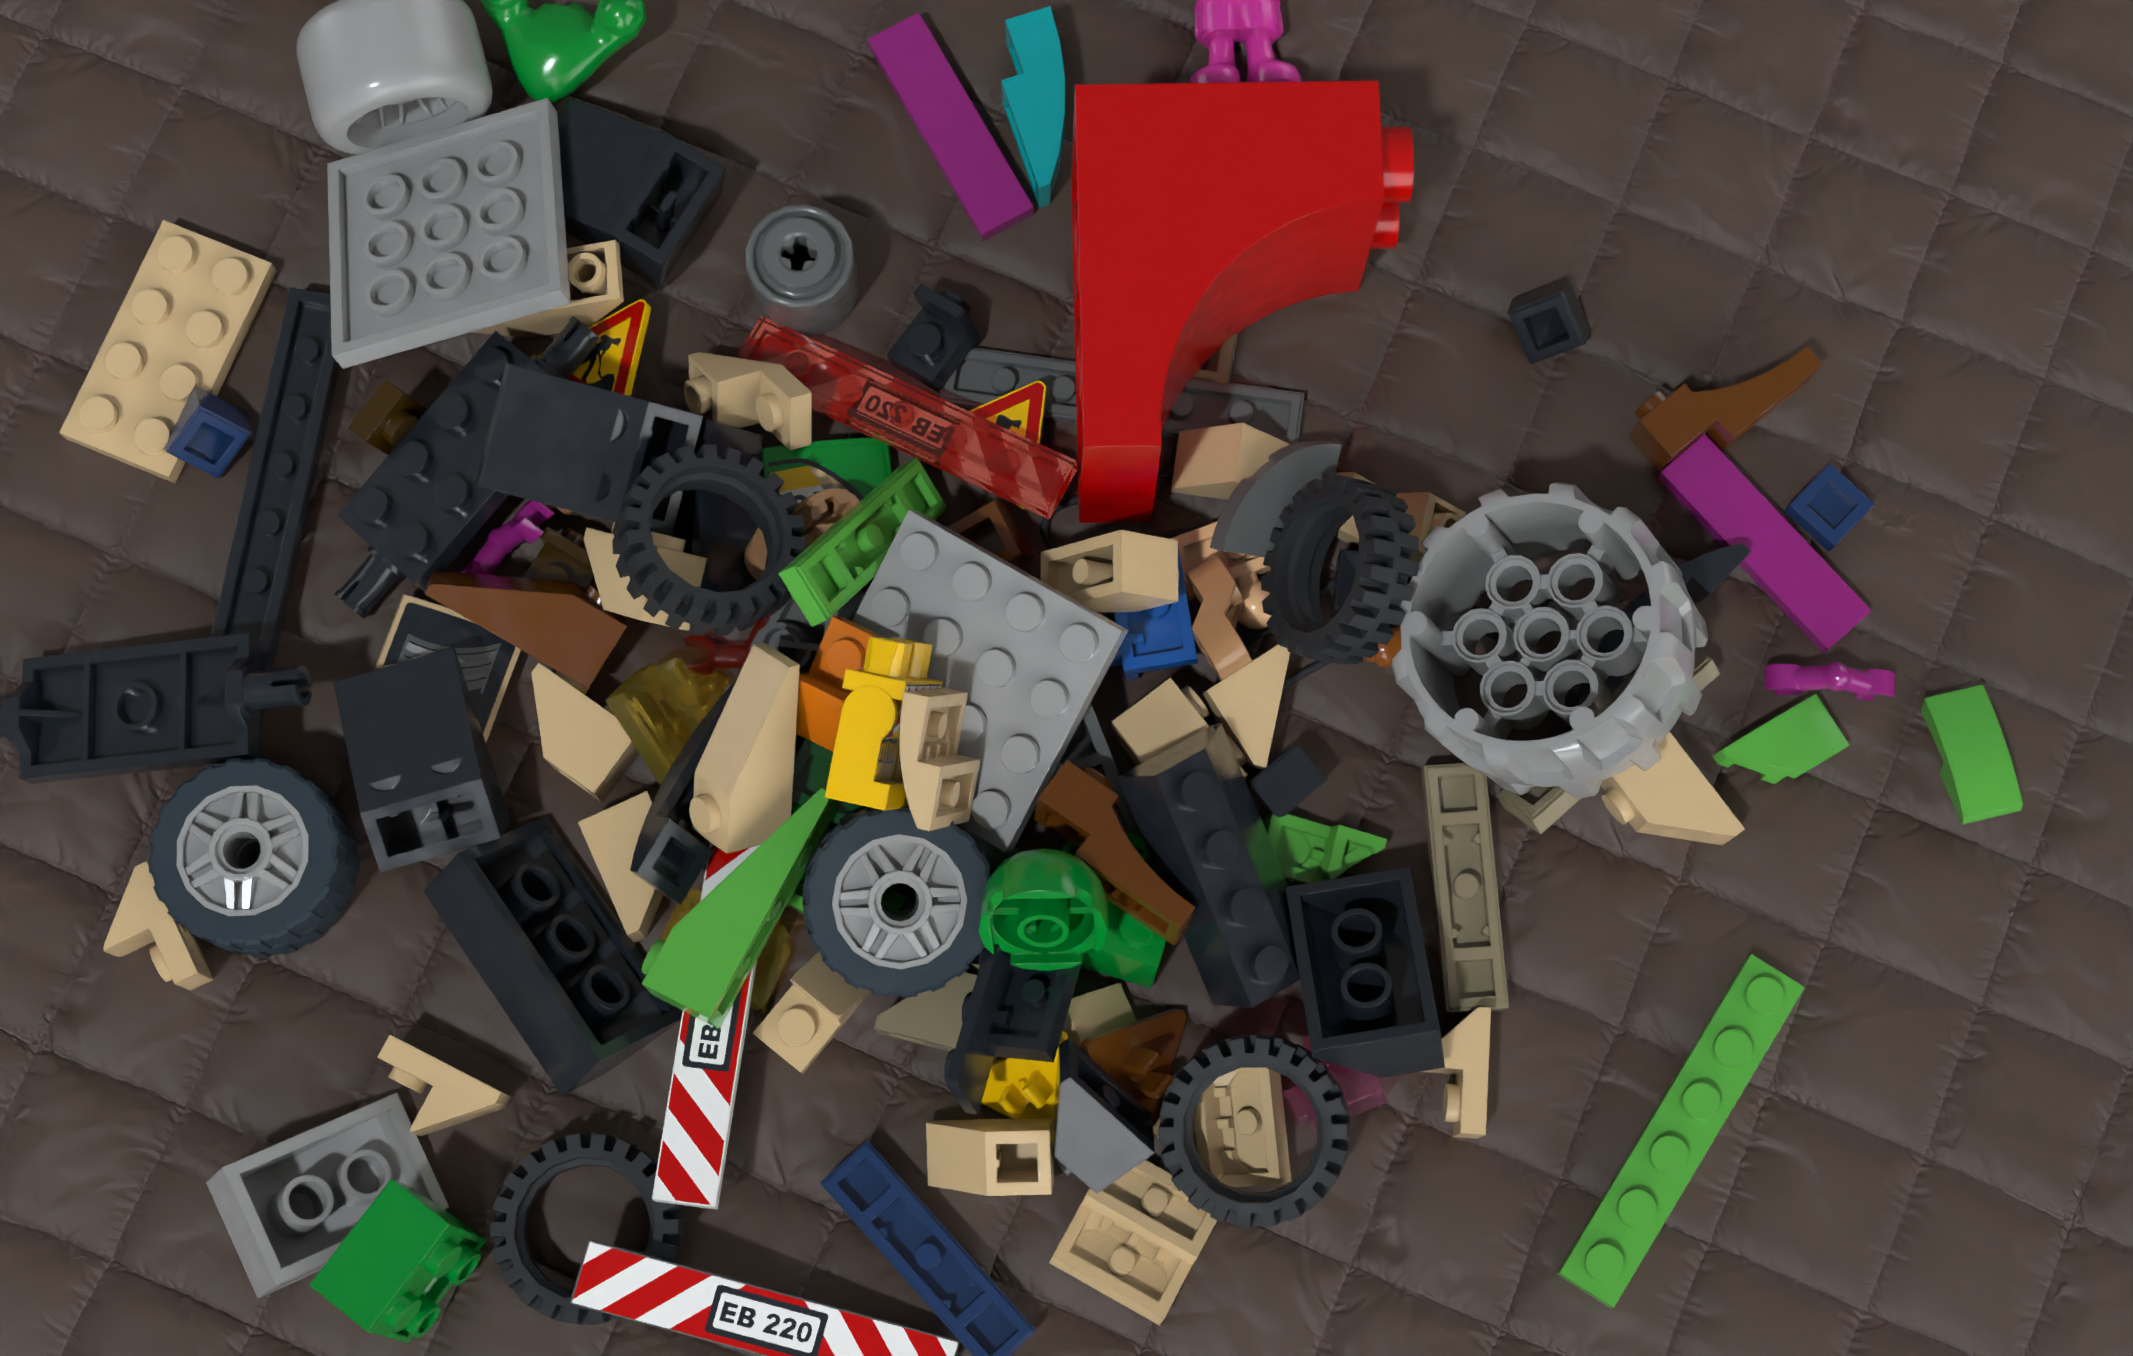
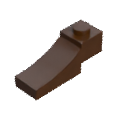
M1807 346L1772 370L1732 386L1709 391L1692 392L1684 383L1670 396L1661 389L1635 411V415L1640 420L1628 437L1659 472L1664 470L1704 434L1721 452H1724L1806 385L1823 363Z
M1066 760L1037 798L1034 820L1077 849L1075 856L1082 859L1094 870L1101 881L1107 900L1175 946L1189 927L1195 907L1170 888L1149 867L1131 844L1115 814L1119 795L1113 792V786L1110 781L1093 768L1084 766L1080 769Z

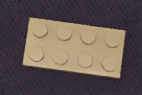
M163 220L59 433L69 441L176 483L185 462L165 451L166 444L189 396L196 387L202 388L215 396L218 395L275 277L277 270L273 264Z

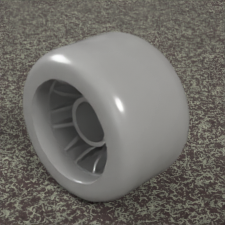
M337 0L310 17L299 32L296 54L313 124L320 137L328 145L339 151L356 155L365 154L384 146L484 117L491 106L493 91L476 20L464 0Z

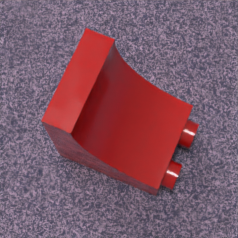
M1379 81L1075 85L1071 202L1079 523L1151 522L1162 447L1161 436L1177 399L1184 391L1188 381L1195 376L1202 365L1235 333L1237 335L1249 325L1275 311L1301 301L1329 294L1359 291L1370 249L1396 248L1399 234V202H1410L1413 190V137L1410 126L1381 127Z

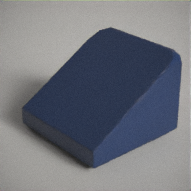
M196 387L181 412L166 444L165 451L219 479L252 433L248 415L242 409L202 388Z

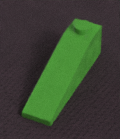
M819 789L672 928L666 941L660 938L652 945L642 966V973L646 974L642 985L653 996L717 1029L720 1028L805 873L811 856L816 851L820 840L828 831L840 809L836 800L825 798V789Z

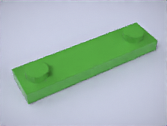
M917 458L901 464L778 573L811 627L827 621L876 576L908 510H917L933 520H936L947 510L946 504Z

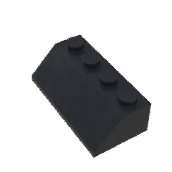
M1222 723L1213 724L1118 776L1117 779L1158 876L1178 895L1195 907L1190 925L1183 935L1212 1004L1253 1008L1300 980L1286 887L1289 885Z
M547 816L504 833L499 839L481 843L459 852L424 890V893L561 1096L606 1074L681 1021L682 1012L680 1009L653 996L642 985L646 974L642 973L645 958L635 943L627 936L624 927Z

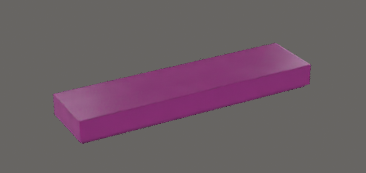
M919 12L867 39L868 48L981 241L1033 215L1034 207Z
M1705 434L1658 475L1657 478L1722 547L1743 543L1751 551L1739 564L1741 568L1822 654L1829 650L1872 611Z

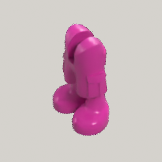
M1196 0L1194 6L1196 39L1199 44H1203L1206 49H1209L1208 65L1197 70L1191 76L1189 83L1241 82L1240 74L1235 64L1234 44L1237 42L1246 46L1247 82H1301L1300 74L1296 67L1290 63L1275 60L1271 44L1280 38L1283 33L1280 1Z

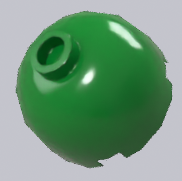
M1042 848L1023 851L1005 859L986 881L979 913L978 933L985 948L993 955L994 946L999 944L1002 951L1010 953L1011 965L1022 969L1053 971L1075 967L1083 963L1084 952L1096 945L1098 953L1104 947L1108 932L1106 894L1094 870L1082 859L1053 849Z

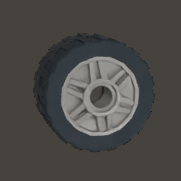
M243 758L227 759L225 763L215 766L211 764L199 770V773L188 781L185 779L175 789L176 792L167 803L164 802L157 814L159 818L155 828L151 830L149 839L151 851L150 858H148L149 873L152 874L155 884L153 887L159 901L163 902L169 910L167 913L178 924L190 929L189 932L224 950L238 955L242 953L249 954L255 958H270V955L274 954L287 955L296 952L298 948L308 943L313 944L319 940L331 925H336L343 916L342 912L349 900H352L356 887L354 884L356 875L359 873L360 858L357 857L356 845H358L355 831L350 828L347 822L348 817L341 806L331 800L330 795L287 765L280 766L272 760L256 758L255 760H244ZM261 850L258 860L250 866L252 857Z
M866 807L856 813L850 812L841 818L840 823L831 831L828 830L820 840L816 851L811 856L806 869V876L803 882V913L810 940L814 948L819 950L823 957V962L832 972L836 971L845 979L846 983L857 989L860 987L871 991L872 995L882 997L897 995L902 996V998L917 997V994L930 990L934 992L946 986L945 983L956 976L959 978L970 968L969 964L976 955L981 954L985 947L978 933L979 913L986 881L991 876L989 871L991 868L976 841L961 825H954V821H952L948 827L927 831L916 827L909 807L886 811ZM904 883L915 890L912 904L907 909L899 912L889 911L881 904V897L885 889L892 884Z

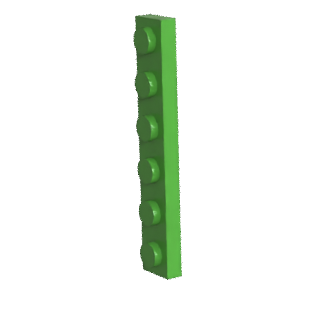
M1753 954L1745 957L1558 1268L1557 1275L1609 1308L1615 1307L1805 989L1804 986Z

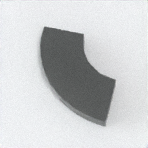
M1304 441L1289 445L1269 455V461L1260 467L1248 481L1242 479L1230 495L1219 516L1210 548L1224 552L1265 557L1266 552H1273L1275 544L1270 541L1273 528L1283 529L1284 527L1279 518L1285 506L1295 508L1292 497L1299 489L1307 491L1308 482L1313 479L1322 480L1323 475L1336 474L1341 444L1329 441Z

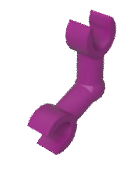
M529 500L520 508L512 520L501 527L494 528L489 533L486 543L476 557L464 566L459 573L493 575L506 555L511 553L517 545L523 541L531 544L544 533L538 527L545 520L553 516L554 512L543 503Z
M1841 662L1803 667L1793 664H1771L1765 666L1764 690H1775L1776 696L1799 695L1807 690H1842L1854 693L1855 699L1874 701V695L1895 698V673L1880 669L1860 670L1848 667Z

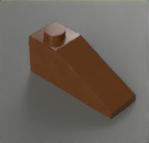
M434 571L425 591V595L587 688L590 687L627 627V616L603 609L597 585L593 583L586 589L573 581Z

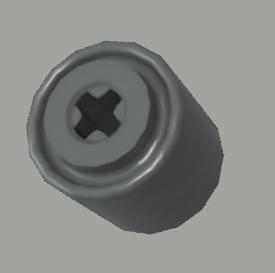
M807 204L784 206L767 214L752 230L745 249L746 272L754 301L763 318L778 331L796 337L821 336L839 327L852 313L859 294L858 272L853 242L844 225L828 211ZM809 253L810 257L816 258L815 261H806L801 271L792 270L791 261L787 259L796 254Z

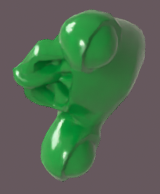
M480 0V5L499 29L509 61L517 79L527 94L535 101L548 98L551 104L558 103L572 94L609 57L637 38L647 20L645 2L643 0H600L595 14L585 10L581 4L576 2L569 3L568 6L543 4L534 10L529 7V0Z

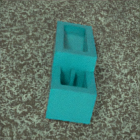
M1050 6L1005 20L1006 45L1017 75L1001 80L1002 104L1039 208L1048 206L1051 203L1060 170L1065 130V74L1060 39Z

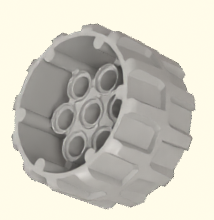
M1556 482L1550 484L1548 494H1528L1509 497L1501 488L1480 496L1479 501L1482 506L1470 512L1449 528L1434 527L1421 543L1427 552L1419 563L1418 575L1413 576L1410 583L1407 584V586L1415 588L1411 602L1402 600L1400 607L1406 613L1400 625L1401 650L1395 655L1391 663L1396 683L1415 701L1420 714L1424 718L1425 730L1466 764L1488 776L1503 789L1518 795L1528 793L1535 786H1559L1575 799L1591 797L1599 792L1603 780L1626 771L1634 765L1642 771H1647L1662 759L1659 744L1675 725L1682 712L1689 716L1695 713L1702 697L1701 692L1693 681L1695 648L1705 647L1708 636L1706 622L1689 595L1682 578V572L1643 521L1626 507H1617L1612 512L1591 502L1576 485ZM1588 550L1586 555L1575 553L1558 559L1547 575H1543L1530 560L1534 557L1556 551ZM1612 569L1617 576L1624 580L1634 578L1638 574L1639 569L1644 572L1649 588L1651 606H1642L1636 609L1632 618L1633 622L1626 613L1614 607L1617 601L1616 588L1608 576ZM1583 578L1595 579L1594 588L1587 597L1581 600H1570V591L1577 581ZM1525 579L1533 580L1532 589L1524 599L1517 602L1508 601L1509 592L1516 583L1522 582ZM1486 590L1488 597L1492 600L1489 609L1479 608L1471 610ZM1616 629L1624 630L1623 642L1617 649L1609 653L1598 652L1599 641L1606 633ZM1551 631H1561V641L1552 652L1537 654V643L1543 635ZM1499 632V640L1496 647L1488 654L1476 655L1475 650L1480 638L1487 633ZM1470 667L1483 676L1480 684V696L1484 705L1489 709L1484 718L1471 708L1460 710L1456 697L1454 676L1465 675ZM1637 669L1631 682L1612 704L1613 698L1610 689L1605 684L1609 675L1618 677L1627 675ZM1580 683L1590 684V694L1586 701L1576 707H1565V696L1569 689ZM1517 684H1527L1525 699L1513 708H1504L1503 699L1506 692ZM1549 710H1553L1567 725L1574 729L1570 732L1541 740H1506L1512 728L1516 730H1529L1539 725L1547 716Z

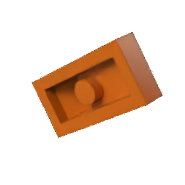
M832 616L809 673L799 674L796 734L832 752L834 751L842 707L846 697L853 691L842 688L845 670L863 669L869 636L886 637L842 616Z

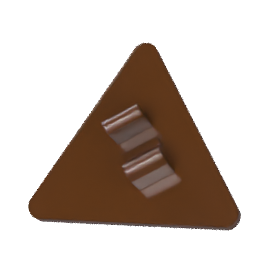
M1174 1008L1085 1038L1081 1045V1049L1152 1113L1153 1126L1156 1123L1165 1090L1174 1080L1170 1072L1187 1019L1185 1011Z

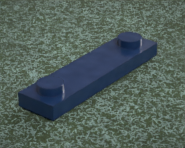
M868 1140L820 1182L824 1189L972 1356H1010L1037 1331Z

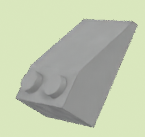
M397 1093L226 1165L206 1182L258 1299L320 1271L391 1178L412 1187L442 1209L446 1210L449 1207L417 1135L409 1132L412 1124Z

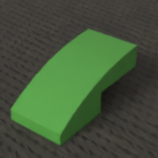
M1983 684L1924 698L1921 713L1943 760L1939 774L1961 824L2021 811L2023 802L2012 760L1998 719Z

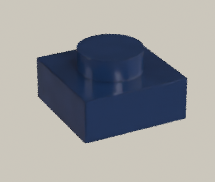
M1829 463L1784 512L1830 552L1875 504Z

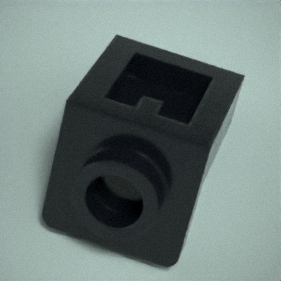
M920 284L913 295L922 309L886 356L894 367L939 393L981 336L969 317L972 310L962 298L947 289H943L938 294Z

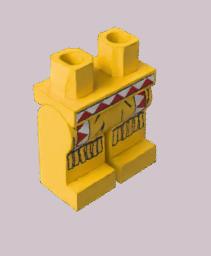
M869 636L863 669L845 670L842 688L853 691L846 697L842 707L825 798L884 811L909 807L900 761L899 738L903 693L906 691L942 688L943 681L927 678L933 644L899 637H890L888 639Z

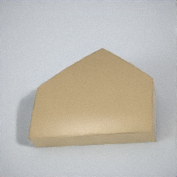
M1239 1068L1218 1077L1202 1093L1193 1115V1142L1203 1165L1220 1182L1231 1187L1272 1186L1291 1182L1280 1073L1268 1068ZM1160 1118L1153 1126V1133L1158 1138V1127L1160 1125Z

